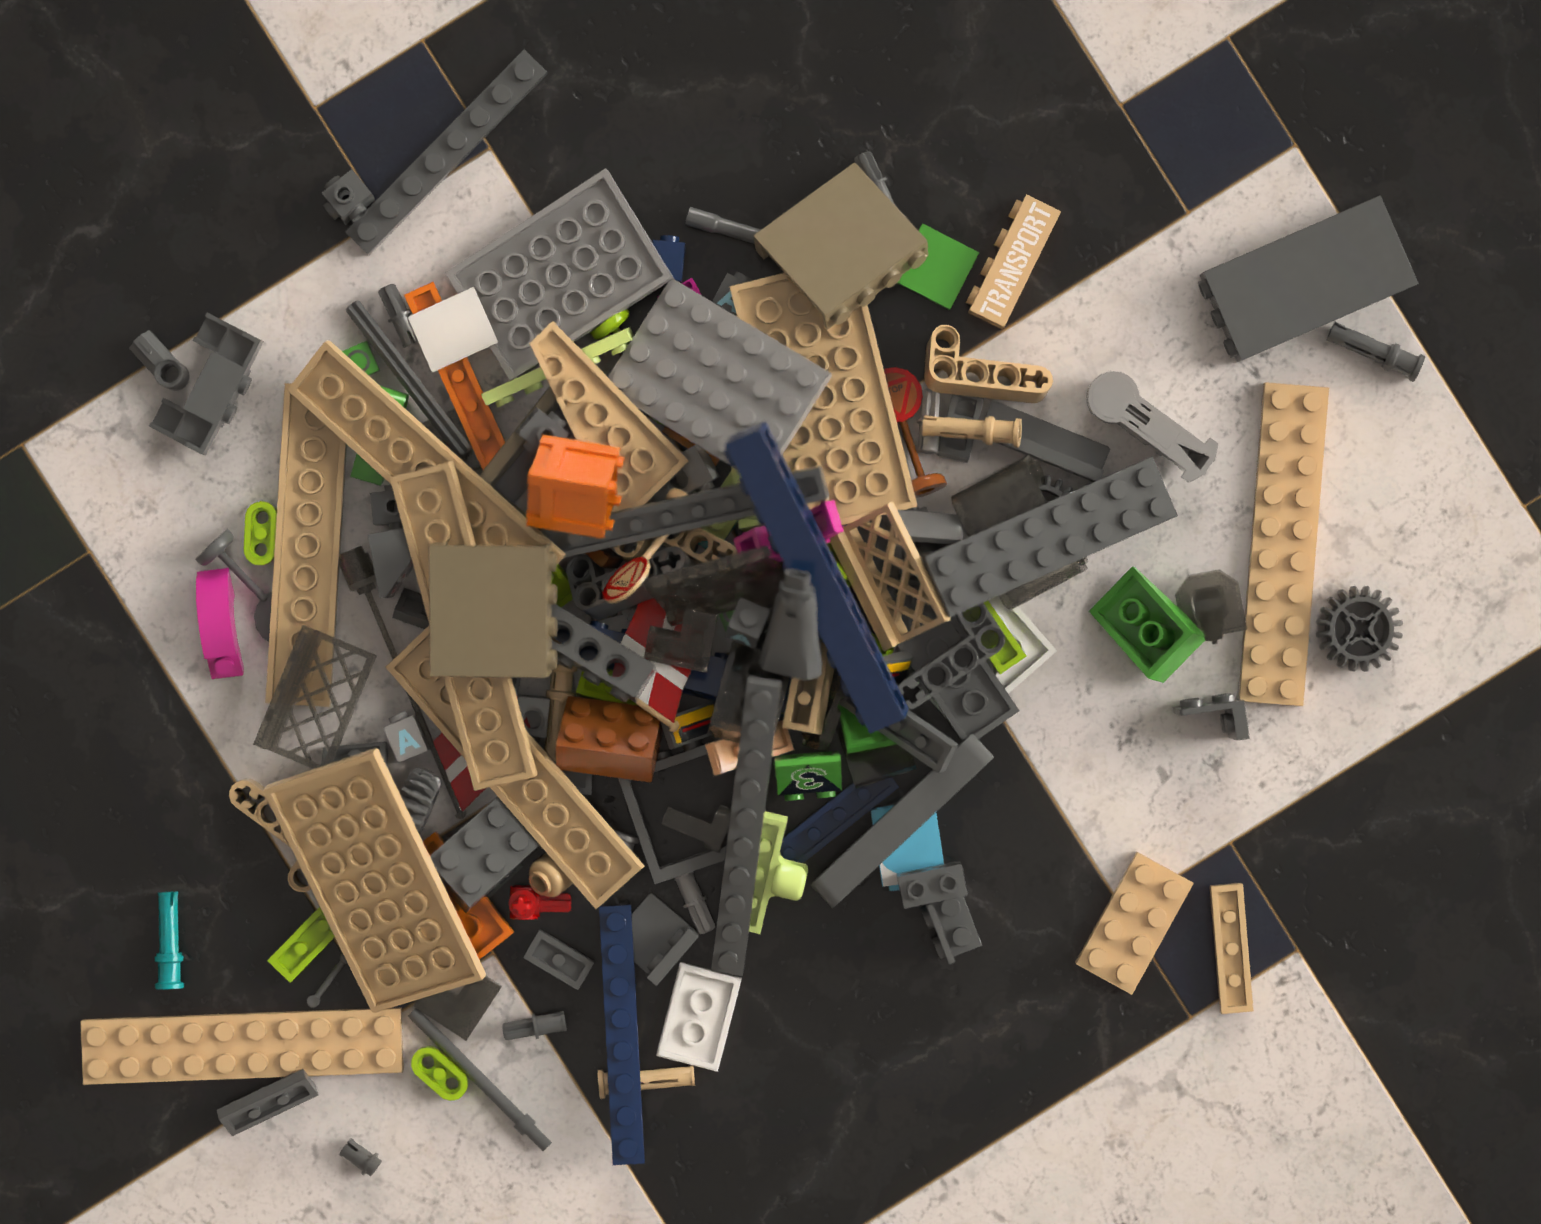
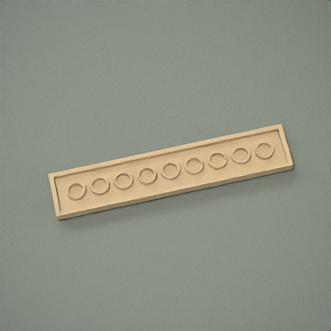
M330 340L324 341L287 389L390 484V477L453 461L476 546H543L548 543L551 544V552H556L557 565L566 555L538 528L526 526V518Z
M1265 382L1263 385L1238 699L1244 700V702L1304 705L1329 387Z
M285 383L265 703L331 707L347 444L287 390L291 383Z
M453 461L390 477L429 625V545L434 542H448V545L476 546ZM443 676L474 791L538 775L512 677Z
M429 625L385 668L465 758L444 677L430 676ZM526 730L538 775L490 788L592 906L597 909L636 875L644 865Z
M401 1007L389 1008L376 1013L367 1008L81 1020L83 1085L287 1077L302 1069L305 1070L308 1076L402 1073L404 1071Z

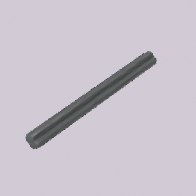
M357 300L346 308L347 314L441 437L459 458L466 455L471 450L469 443L362 303Z

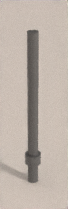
M417 1007L408 1015L515 1123L514 1128L522 1136L526 1134L542 1151L552 1143L534 1125L536 1121L528 1113L524 1115Z

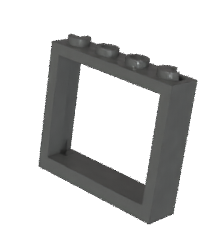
M731 729L721 731L713 735L714 741L705 744L737 735L739 732L732 734ZM697 740L683 745L684 751L672 755L669 749L658 753L654 772L708 754L705 744H702L701 740ZM618 778L654 884L725 860L727 844L660 867L634 794L631 780Z

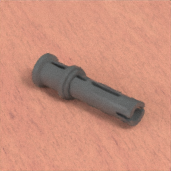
M1338 322L1333 323L1326 339L1329 342L1343 346L1346 349L1381 363V367L1386 371L1392 369L1404 374L1412 382L1417 378L1425 360V356L1422 354L1416 356L1400 349L1399 344L1388 345L1360 332L1349 329Z

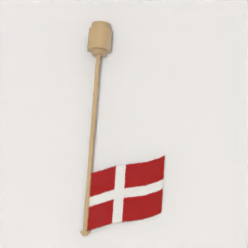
M659 595L637 605V609L620 644L656 665L654 675L636 704L670 727V732H676L679 729V723L675 719L682 691L699 656L704 637V626ZM552 637V640L555 643L562 644L561 642ZM615 663L612 677L622 676L625 672V667L620 663Z

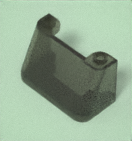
M1030 454L962 487L952 495L953 507L968 537L1047 503L1039 488L1041 486V478L1044 477L1043 470L1037 460H1032ZM1084 557L1001 594L999 597L1008 610H1012L1088 569L1086 566L1088 559Z

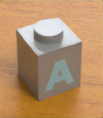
M407 711L390 717L389 721L391 724L383 727L398 763L431 749L417 714L408 716Z

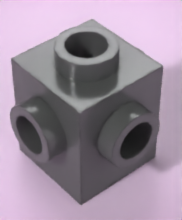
M352 169L342 177L338 175L332 178L325 185L324 188L326 190L322 192L326 201L322 205L333 220L339 217L345 225L351 220L356 222L367 213V207L375 202L371 191Z
M537 407L534 408L515 431L526 441L523 447L535 457L540 446L542 431L548 430V436L566 438L569 434L563 429L566 423L552 411L547 416Z
M385 485V491L370 493L373 525H389V530L403 528L399 511H394L396 499L392 485Z

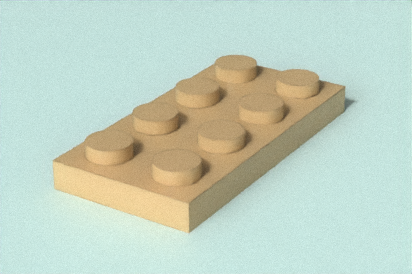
M1136 851L1075 963L1132 995L1194 883Z

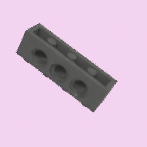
M552 604V617L557 618V631L566 630L570 633L569 640L563 644L555 643L552 640V650H557V662L568 669H572L574 665L584 672L582 676L596 686H599L602 682L611 688L610 694L620 701L626 703L630 699L636 703L654 675L656 665L556 604ZM587 646H592L598 651L597 656L590 661L583 660L579 656L580 651ZM613 663H620L625 667V672L620 677H612L607 673L608 667Z

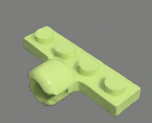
M766 811L764 813L749 932L757 934L761 933L770 897L777 896L794 901L800 900L808 875V866L806 864L784 859L780 854L788 817Z

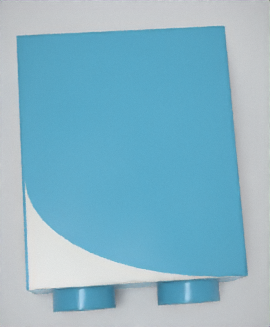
M894 805L872 808L870 812L873 825ZM936 813L879 865L882 887L889 886V891L899 890L896 873L944 864Z

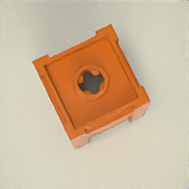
M542 435L539 449L528 474L526 526L604 539L606 530L612 531L614 520L609 519L613 506H620L622 496L617 495L618 468H622L625 458L619 457L620 448Z

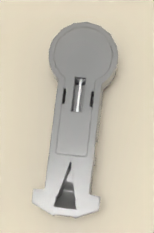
M1109 371L1099 375L1091 382L1086 393V403L1091 414H1094L1104 423H1117L1144 445L1153 446L1158 450L1156 453L1159 456H1164L1171 460L1183 471L1181 478L1188 483L1206 474L1207 469L1216 458L1218 448L1216 441L1209 438L1203 443L1139 396V390L1134 380L1125 373Z

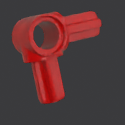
M531 885L510 886L509 918L533 920L538 919L541 912L568 913L572 905L571 895L561 893L556 897H547L535 892Z

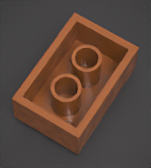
M568 696L556 742V766L564 771L652 783L663 735L661 722L638 705Z

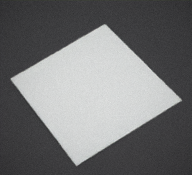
M474 287L408 317L432 373L498 343Z

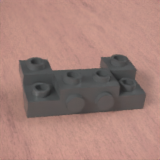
M208 312L193 341L212 352L184 407L163 398L153 422L149 425V427L205 456L220 427H223L225 423L230 424L237 411V407L234 404L239 394L245 395L252 382V378L249 377L251 373L250 368L264 341Z

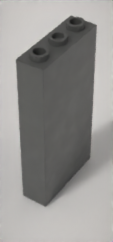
M1381 195L1204 271L1199 275L1201 281L1198 282L1202 296L1205 300L1209 298L1214 308L1211 311V316L1217 329L1222 328L1227 339L1223 343L1226 352L1230 358L1235 357L1237 363L1419 284Z

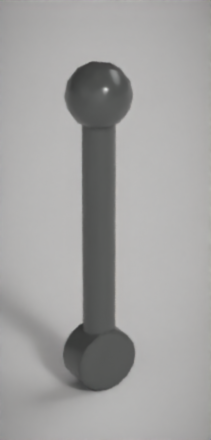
M343 952L339 956L340 961L317 992L308 997L307 1004L309 1007L315 1008L320 1004L322 994L342 967L348 964Z

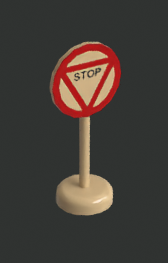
M673 488L666 494L665 500L689 494L680 489ZM668 535L657 537L642 557L628 561L611 576L603 591V598L606 602L610 604L617 603L627 598L643 583L650 569L649 560Z

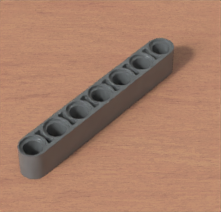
M971 733L957 746L944 772L938 773L932 769L825 869L810 886L831 908H834L994 758V755Z

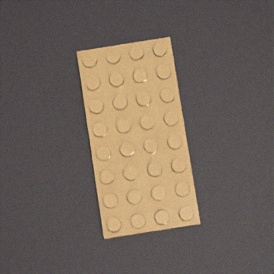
M785 273L730 286L738 318L833 375L782 454L791 472L819 465L822 466L829 498L807 504L809 509L825 501H834L841 524L846 525L890 502L894 503L897 511L918 507L868 305L859 306L851 312L845 322L840 325L835 324L827 330L824 327L823 315Z
M378 748L268 784L263 789L373 1013L483 980L486 972Z

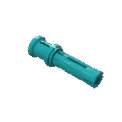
M157 892L159 953H156L154 961L158 963V982L155 984V989L184 988V983L181 982L180 962L184 961V956L182 952H179L178 941L179 892Z

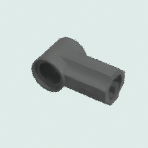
M151 330L141 334L133 341L129 349L153 374L161 386L177 391L183 389L188 384L190 378L188 369L173 356ZM171 367H177L179 373L177 379L168 383L165 377L166 372Z

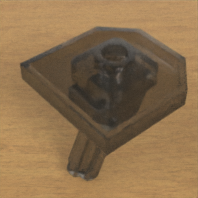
M1220 569L1188 575L1176 591L1177 607L1202 631L1205 641L1218 644V640L1223 638V634L1247 630L1239 582Z

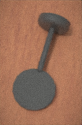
M226 529L195 560L200 565L206 566L218 556L260 599L254 614L255 626L261 637L269 642L272 591L265 594L224 552L234 539L233 534Z

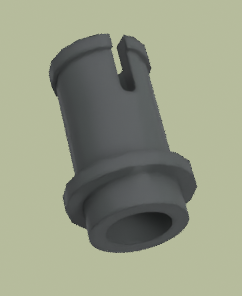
M350 1138L347 1142L348 1144H345L339 1155L361 1169L363 1176L365 1174L372 1176L382 1162L378 1158L379 1154L375 1153L373 1155L355 1142L354 1139Z

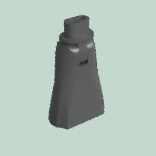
M787 569L785 571L784 580L781 581L775 598L770 625L759 664L765 671L805 681L822 675V658L817 629V601L814 587L810 584L811 575L807 572L795 569Z

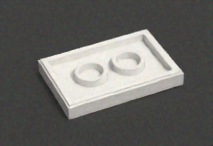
M680 962L656 1056L718 1072L742 978Z

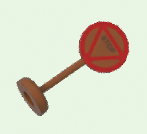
M898 367L885 368L884 373L896 421L900 425L917 475L916 479L911 480L915 498L923 497L946 487L947 482L940 473L924 474L907 424V420L911 419L920 409L923 399L922 387L917 378L908 370Z

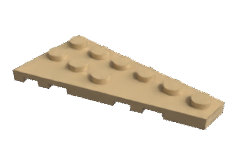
M554 321L529 343L576 440L619 447V457L625 458L623 467L618 468L617 495L622 496L620 506H613L612 512L644 505L689 462Z

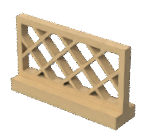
M893 502L843 527V532L830 538V543L884 651L951 619L946 613L936 588ZM884 513L887 514L892 524L890 532L879 527L881 515ZM860 526L870 531L868 544L863 541L857 527ZM877 535L888 540L886 552L875 548ZM896 544L903 547L906 553L905 561L893 556ZM873 555L884 560L882 573L878 571L873 561ZM892 564L903 569L901 582L889 577ZM910 573L918 577L921 583L919 590L908 586ZM887 585L899 590L896 602L892 600L887 590ZM906 593L917 598L915 611L904 606ZM924 603L932 605L938 618L932 620L922 615ZM902 614L913 619L911 631L909 632L901 618Z

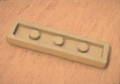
M1243 884L1209 885L1220 1013L1253 1012Z

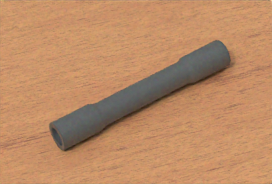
M690 207L685 225L710 233H719L755 244L753 235L761 230Z

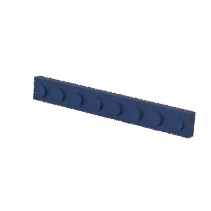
M631 905L599 907L612 1163L613 1165L645 1164Z

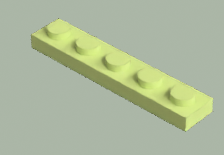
M628 327L581 350L596 364L601 361L600 354L610 350L612 356L625 351L629 345L628 342L632 340L634 334L631 327ZM541 367L488 390L482 393L481 396L486 406L495 402L498 408L514 401L515 399L512 394L524 389L527 395L542 388L541 381L545 380L546 377Z

